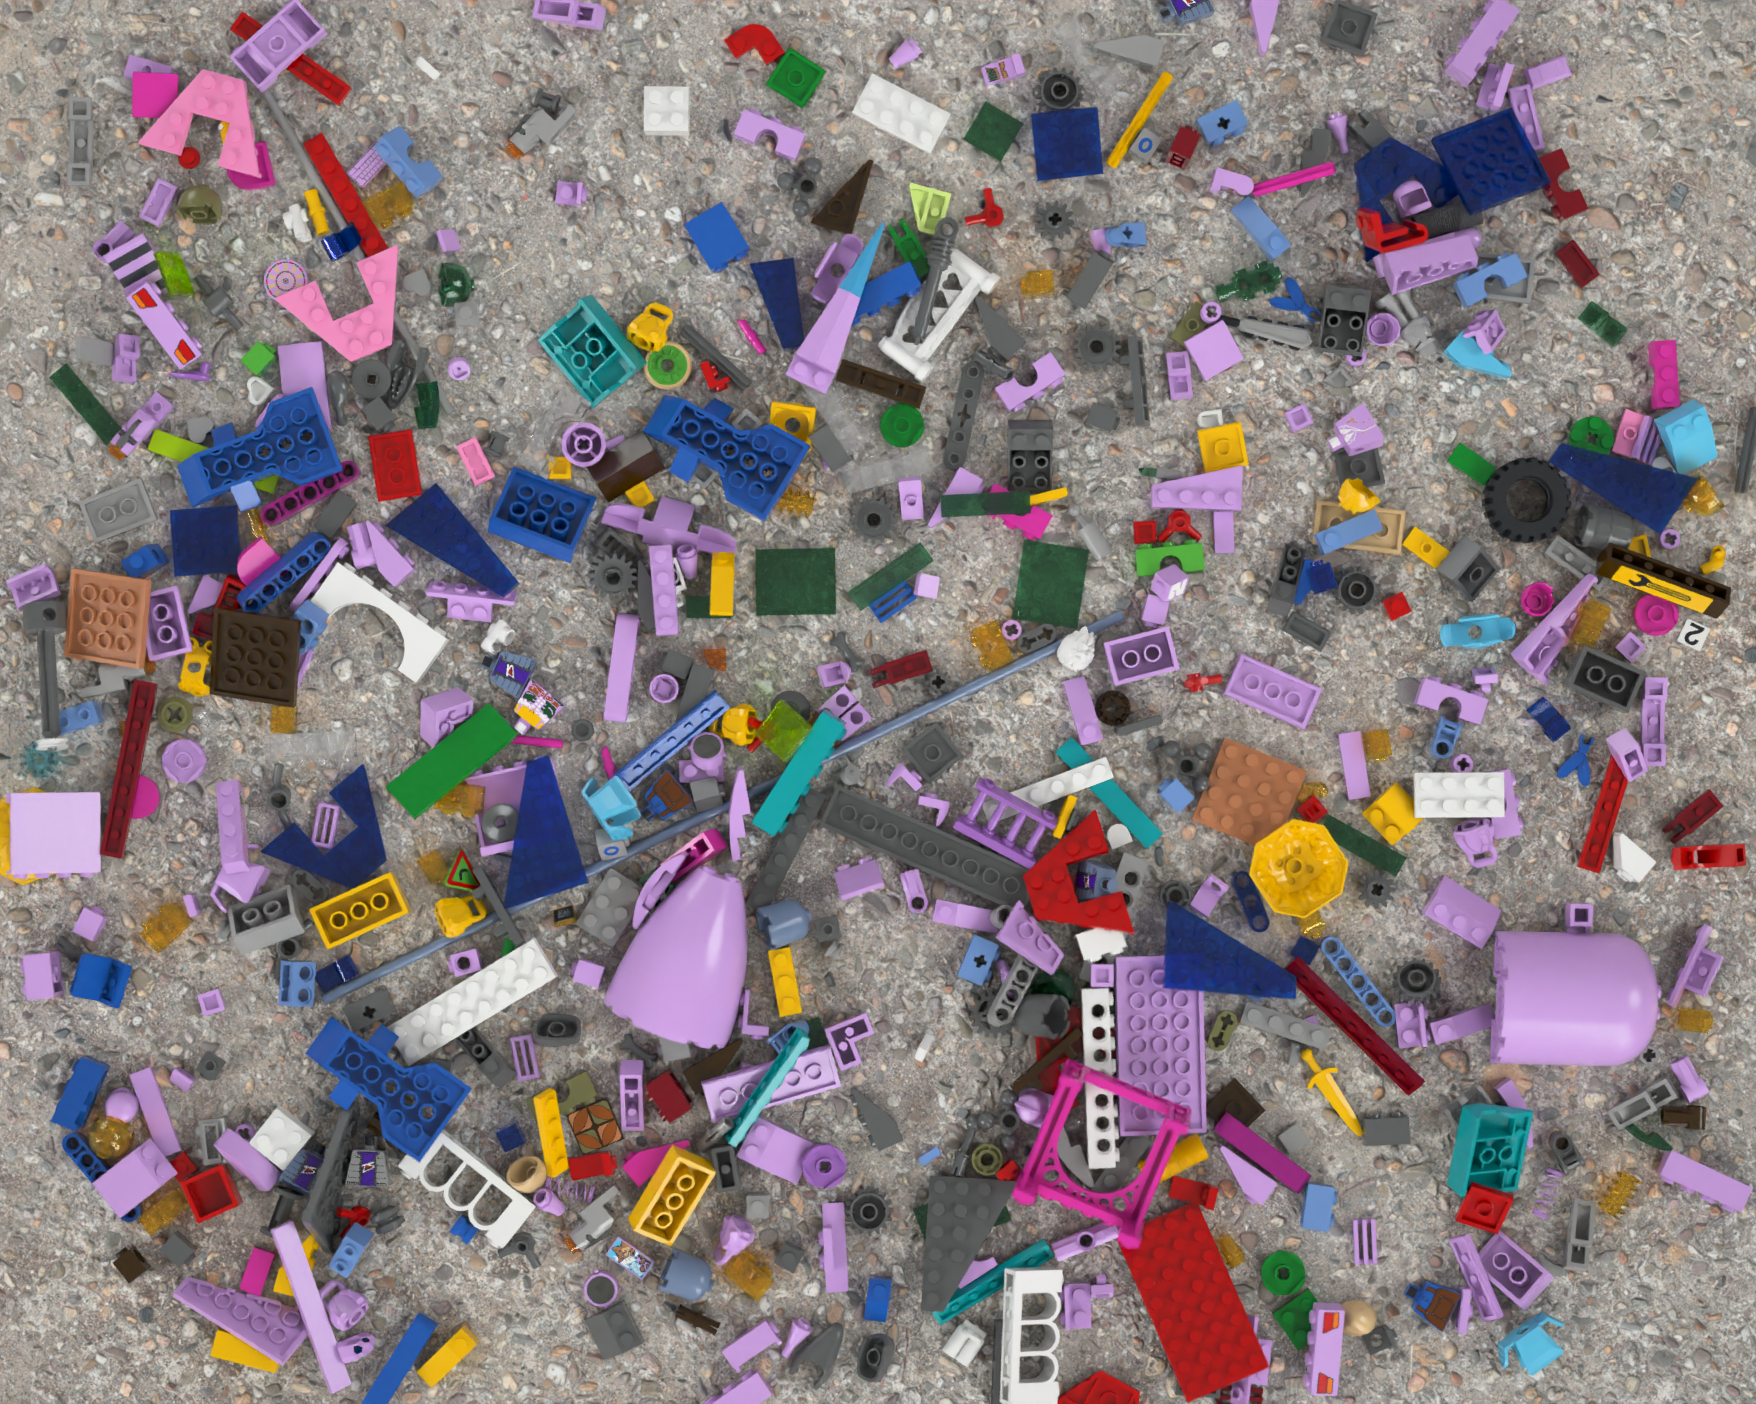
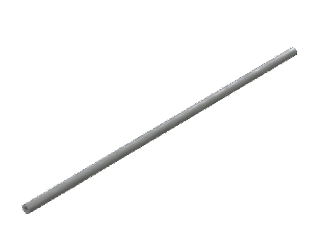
M269 88L261 93L352 252L358 262L366 259ZM394 308V324L417 362L420 350L396 308ZM426 364L423 374L445 413L450 415L455 410L429 365Z

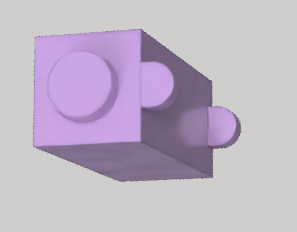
M765 1318L724 1346L722 1353L733 1369L739 1374L742 1371L740 1366L774 1342L778 1346L782 1344L777 1334L780 1330L773 1320L769 1322Z

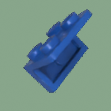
M83 953L70 988V995L99 1001L119 1009L132 966L118 959Z

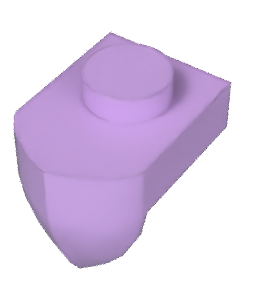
M844 661L817 667L822 689L843 685L848 682L851 676V668Z
M900 763L891 773L886 785L889 787L896 779L902 776L917 791L922 787L920 783L922 778L914 770L909 772Z
M925 792L924 796L919 795L918 804L939 809L936 822L938 827L948 812L950 802L937 799L938 795Z

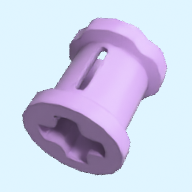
M1458 754L1451 759L1450 767L1454 773H1468L1473 768V761L1466 754ZM1463 758V762L1466 763V767H1462L1460 770V766L1457 765V761H1461Z

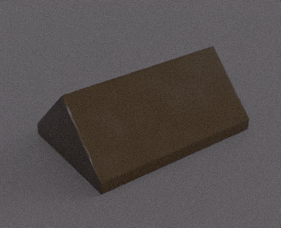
M640 431L607 451L599 462L588 466L587 469L609 503L627 490L662 471L665 467L643 431Z

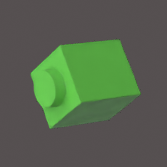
M258 341L240 361L256 376L261 377L278 358L274 355L276 350L267 342L263 345Z

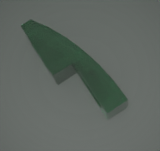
M1593 301L1589 303L1578 317L1579 321L1613 348L1628 331L1627 327L1612 318L1606 310Z
M438 382L417 383L416 388L420 406L414 407L418 429L436 428L439 417Z
M1633 1123L1624 1128L1632 1136L1652 1147L1666 1151L1673 1149L1669 1143L1654 1131H1651L1647 1136Z

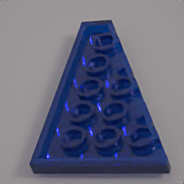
M549 755L527 761L504 899L505 909L589 883Z
M1167 902L1163 989L1288 1000L1296 999L1297 977L1175 902Z

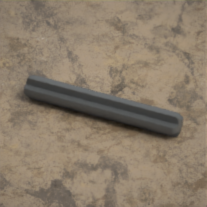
M689 324L683 327L680 334L739 388L746 390L750 386L751 380Z
M1751 407L1749 411L1734 489L1736 493L1745 494L1748 491L1756 450V407Z

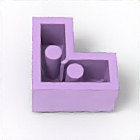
M866 1011L825 1027V1032L841 1071L862 1063L855 1041L874 1034V1029Z

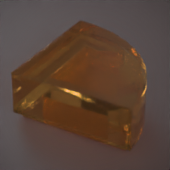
M704 649L705 658L712 667L721 671H727L726 649Z

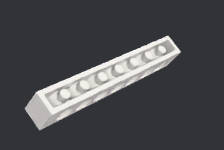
M1108 987L1080 988L1083 1065L1112 1076V1072H1116V1061L1111 1059V1050H1115V1038L1110 1036V1028H1114V1015L1110 1014L1109 1005H1113V992H1109ZM1100 1004L1103 1006L1104 1011L1101 1016L1092 1015L1091 1010L1094 1005ZM1096 1027L1104 1028V1036L1100 1039H1096L1092 1035ZM1098 1049L1105 1051V1058L1101 1061H1096L1093 1058L1094 1052ZM1084 1081L1088 1168H1116V1162L1120 1161L1119 1148H1115V1140L1119 1139L1118 1126H1114V1117H1118L1117 1104H1113V1095L1117 1094ZM1099 1094L1107 1096V1102L1102 1106L1095 1103V1098ZM1101 1116L1108 1118V1124L1104 1128L1096 1126V1120ZM1100 1139H1107L1109 1141L1107 1149L1099 1150L1097 1148V1143Z

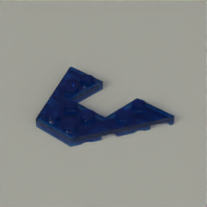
M1388 137L1354 163V172L1357 178L1356 192H1358L1359 198L1358 209L1366 207L1379 212L1382 225L1393 222L1380 200L1413 175L1424 186L1427 196L1435 209L1444 206L1473 184V181L1391 137ZM1363 242V260L1365 262H1369L1373 257L1381 253L1366 247Z
M364 764L329 792L358 826L324 855L298 824L294 822L262 849L261 852L348 888H356L387 861Z

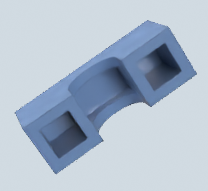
M398 126L384 134L374 149L406 185L407 189L418 198L434 189L443 176L429 159L423 163H417L409 158L407 152L414 144V141L401 126Z
M1507 252L1496 258L1498 262L1492 265L1489 262L1484 263L1476 268L1478 272L1472 275L1466 272L1457 277L1458 282L1454 283L1453 287L1464 309L1488 297L1484 289L1486 278L1494 277L1498 279L1503 288L1506 289L1528 277L1516 253L1509 255Z

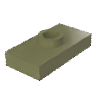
M1197 301L1170 336L1173 341L1186 350L1184 341L1201 332L1207 324L1201 319L1200 311L1203 306ZM1206 308V310L1208 311V313H1207L1206 315H1207L1208 317H1211L1212 315H1214L1211 311H1209V310Z

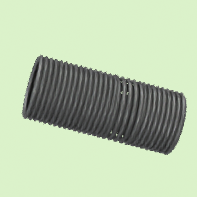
M1474 197L1411 216V221L1422 224L1427 228V240L1482 225L1483 213L1478 199Z

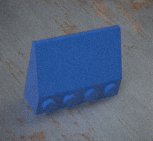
M513 466L489 519L488 533L571 563L592 512L596 497Z

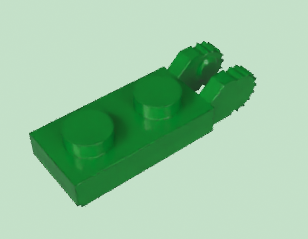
M904 218L899 219V224L906 233L905 236L899 239L895 228L891 224L887 226V229L895 241L894 245L904 262H912L921 279L928 275L930 269L925 259L927 254L914 232H911Z

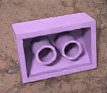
M178 586L153 591L150 594L146 641L149 661H161L193 651Z
M1444 875L1421 913L1475 947L1482 949L1495 928L1501 910Z

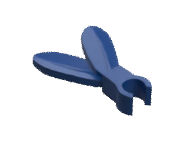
M1287 277L1285 286L1291 299L1274 297L1270 299L1269 303L1277 309L1300 311L1307 317L1309 322L1314 323L1315 320L1311 319L1309 314L1315 312L1319 316L1320 311L1305 304L1297 282L1291 277Z
M1582 734L1579 737L1578 752L1574 753L1559 767L1557 777H1566L1577 767L1578 779L1586 787L1590 781V770L1585 754L1588 753L1594 739L1590 737V742L1584 744L1583 738L1585 735Z

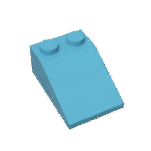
M1694 399L1654 420L1677 477L1718 457L1713 429L1706 409Z

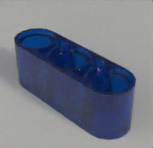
M1236 871L1231 877V884L1247 924L1255 932H1264L1268 929L1270 922L1256 885L1248 872ZM1243 874L1247 877L1248 881L1244 887H1239L1236 879L1239 875ZM1253 895L1256 903L1253 907L1248 908L1244 902L1245 898ZM1256 916H1262L1264 919V924L1260 928H1255L1253 925V919Z

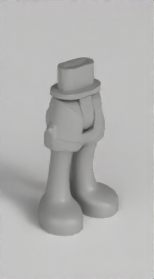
M1411 289L1394 294L1405 307L1411 318L1410 321L1399 308L1391 292L1373 303L1377 309L1385 308L1390 311L1399 322L1402 339L1407 341L1413 348H1416L1414 350L1419 351L1423 358L1438 350L1434 343L1436 338L1432 335L1428 318L1425 315H1420L1410 298L1409 291Z

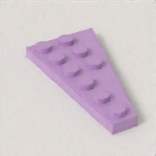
M186 1277L174 1291V1298L282 1366L308 1336L298 1306L294 1308L283 1305L280 1301L250 1293H247V1295L235 1292V1289L228 1287L227 1289L214 1286L213 1283Z

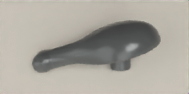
M335 370L327 378L326 389L335 407L336 424L338 426L347 425V419L345 417L344 405L348 396V385L344 375L340 371Z

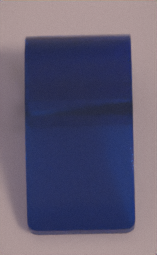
M350 222L340 232L324 238L321 244L331 262H335L353 251L363 239L354 223Z
M1545 697L1540 698L1527 709V712L1538 722L1544 734L1553 743L1571 729L1568 722Z
M348 954L316 972L315 979L322 992L325 993L357 976L360 972L352 957Z

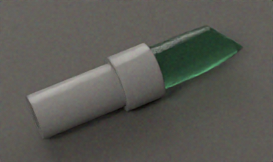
M1158 467L1139 468V472L1143 476L1156 477L1158 479H1181V471Z

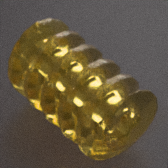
M790 486L772 511L778 506L779 513H783L785 508H787L788 515H791L796 510L797 517H800L802 512H804L805 518L808 519L814 508L816 492L813 497H810V492L807 490L803 496L801 488H798L794 494L792 486Z
M1616 1171V1175L1620 1179H1611L1615 1187L1607 1186L1606 1189L1610 1195L1602 1194L1606 1202L1597 1203L1603 1211L1618 1220L1620 1219L1617 1214H1625L1621 1207L1630 1206L1626 1198H1635L1631 1191H1639L1635 1183L1643 1184L1642 1181L1625 1171Z

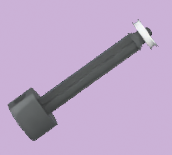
M57 601L27 603L22 606L24 634L37 636L42 719L41 734L45 737L43 740L35 741L38 744V747L35 749L41 751L67 749L69 746L66 745V742L69 740L58 738L61 731L55 635L67 631L65 603Z

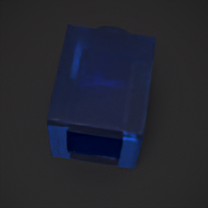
M1322 559L1310 563L1311 568L1306 569L1313 595L1337 588L1330 562L1324 563Z

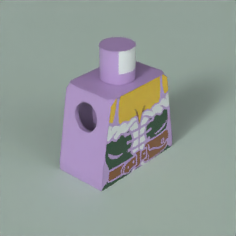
M531 679L514 709V712L521 716V718L513 727L522 735L526 733L531 725L537 730H541L566 705Z

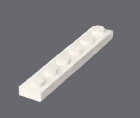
M1105 756L1010 793L1037 807L1114 778ZM995 798L984 802L982 805L988 822L1000 802ZM1007 806L1000 820L1016 815L1019 811Z

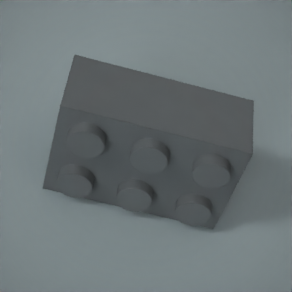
M1583 645L1579 647L1562 687L1621 713H1629L1646 672Z

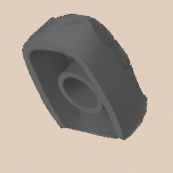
M543 1014L534 1026V1040L537 1044L544 1047L569 1046L579 1043L581 1021L578 1017L568 1014Z
M878 1333L864 1338L857 1362V1374L861 1379L873 1383L881 1382L887 1373L894 1354L895 1344L891 1337Z

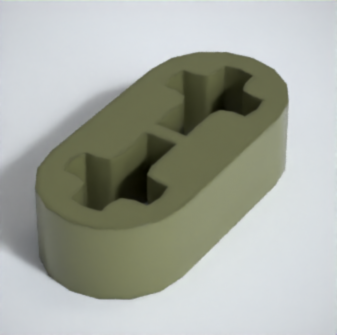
M1223 1010L1219 1012L1214 1021L1207 1041L1210 1048L1215 1051L1224 1050L1229 1043L1237 1024V1018L1233 1012ZM1229 1014L1232 1023L1227 1024L1223 1030L1221 1029L1223 1026L1221 1017H1226ZM1221 1031L1223 1032L1221 1039L1224 1042L1222 1045L1218 1044L1215 1047V1042L1212 1041V1038L1218 1037Z

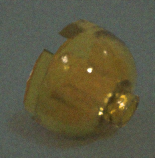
M1697 472L1686 481L1682 493L1685 501L1682 504L1689 513L1694 511L1699 516L1706 517L1719 512L1725 507L1722 499L1720 501L1717 499V492L1706 478L1700 475V472Z
M106 1116L104 1120H99L100 1117H97L89 1129V1146L103 1159H116L123 1156L132 1146L135 1139L134 1131L131 1134L128 1130L129 1125L118 1118Z

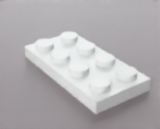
M873 73L852 111L853 115L929 154L933 151L951 116L945 110Z
M1504 772L1414 773V818L1505 817Z

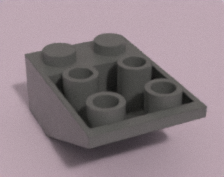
M1325 282L1318 352L1362 357L1372 292L1370 287Z
M1008 420V491H1052V420Z

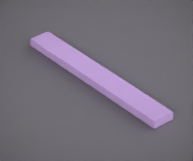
M288 1221L271 1229V1233L328 1391L333 1394L352 1383L345 1364L340 1357L334 1333L294 1222Z

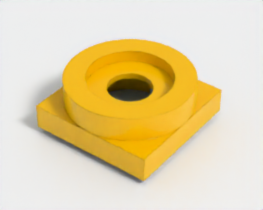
M772 401L769 424H773L809 444L810 449L808 452H811L812 442L807 435L815 430L817 407L805 406L796 402ZM796 418L800 422V429L794 433L789 432L785 427L787 419Z

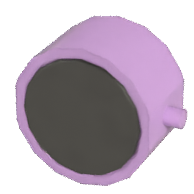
M704 732L698 734L693 738L691 745H688V749L691 750L693 764L702 770L716 769L722 764L723 759L727 757V754L724 753L722 739L714 733Z
M595 1269V1273L591 1274L586 1281L584 1287L585 1296L592 1305L604 1306L606 1309L609 1308V1304L617 1296L619 1290L618 1281L610 1272Z

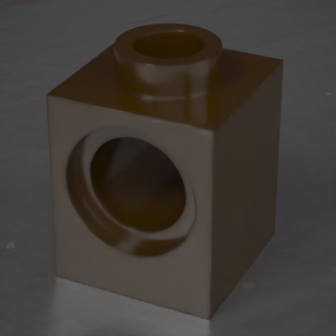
M135 1246L129 1250L127 1247L123 1248L115 1255L118 1259L113 1262V1265L129 1284L151 1267Z

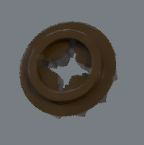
M1110 690L1104 692L1096 701V715L1106 725L1116 726L1122 724L1130 715V702L1120 691ZM1111 698H1113L1115 705L1122 706V708L1116 710L1115 718H1113L1111 711L1103 710V708L1110 706Z

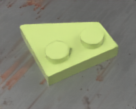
M910 183L909 188L918 232L934 236L937 223L946 216L951 193Z

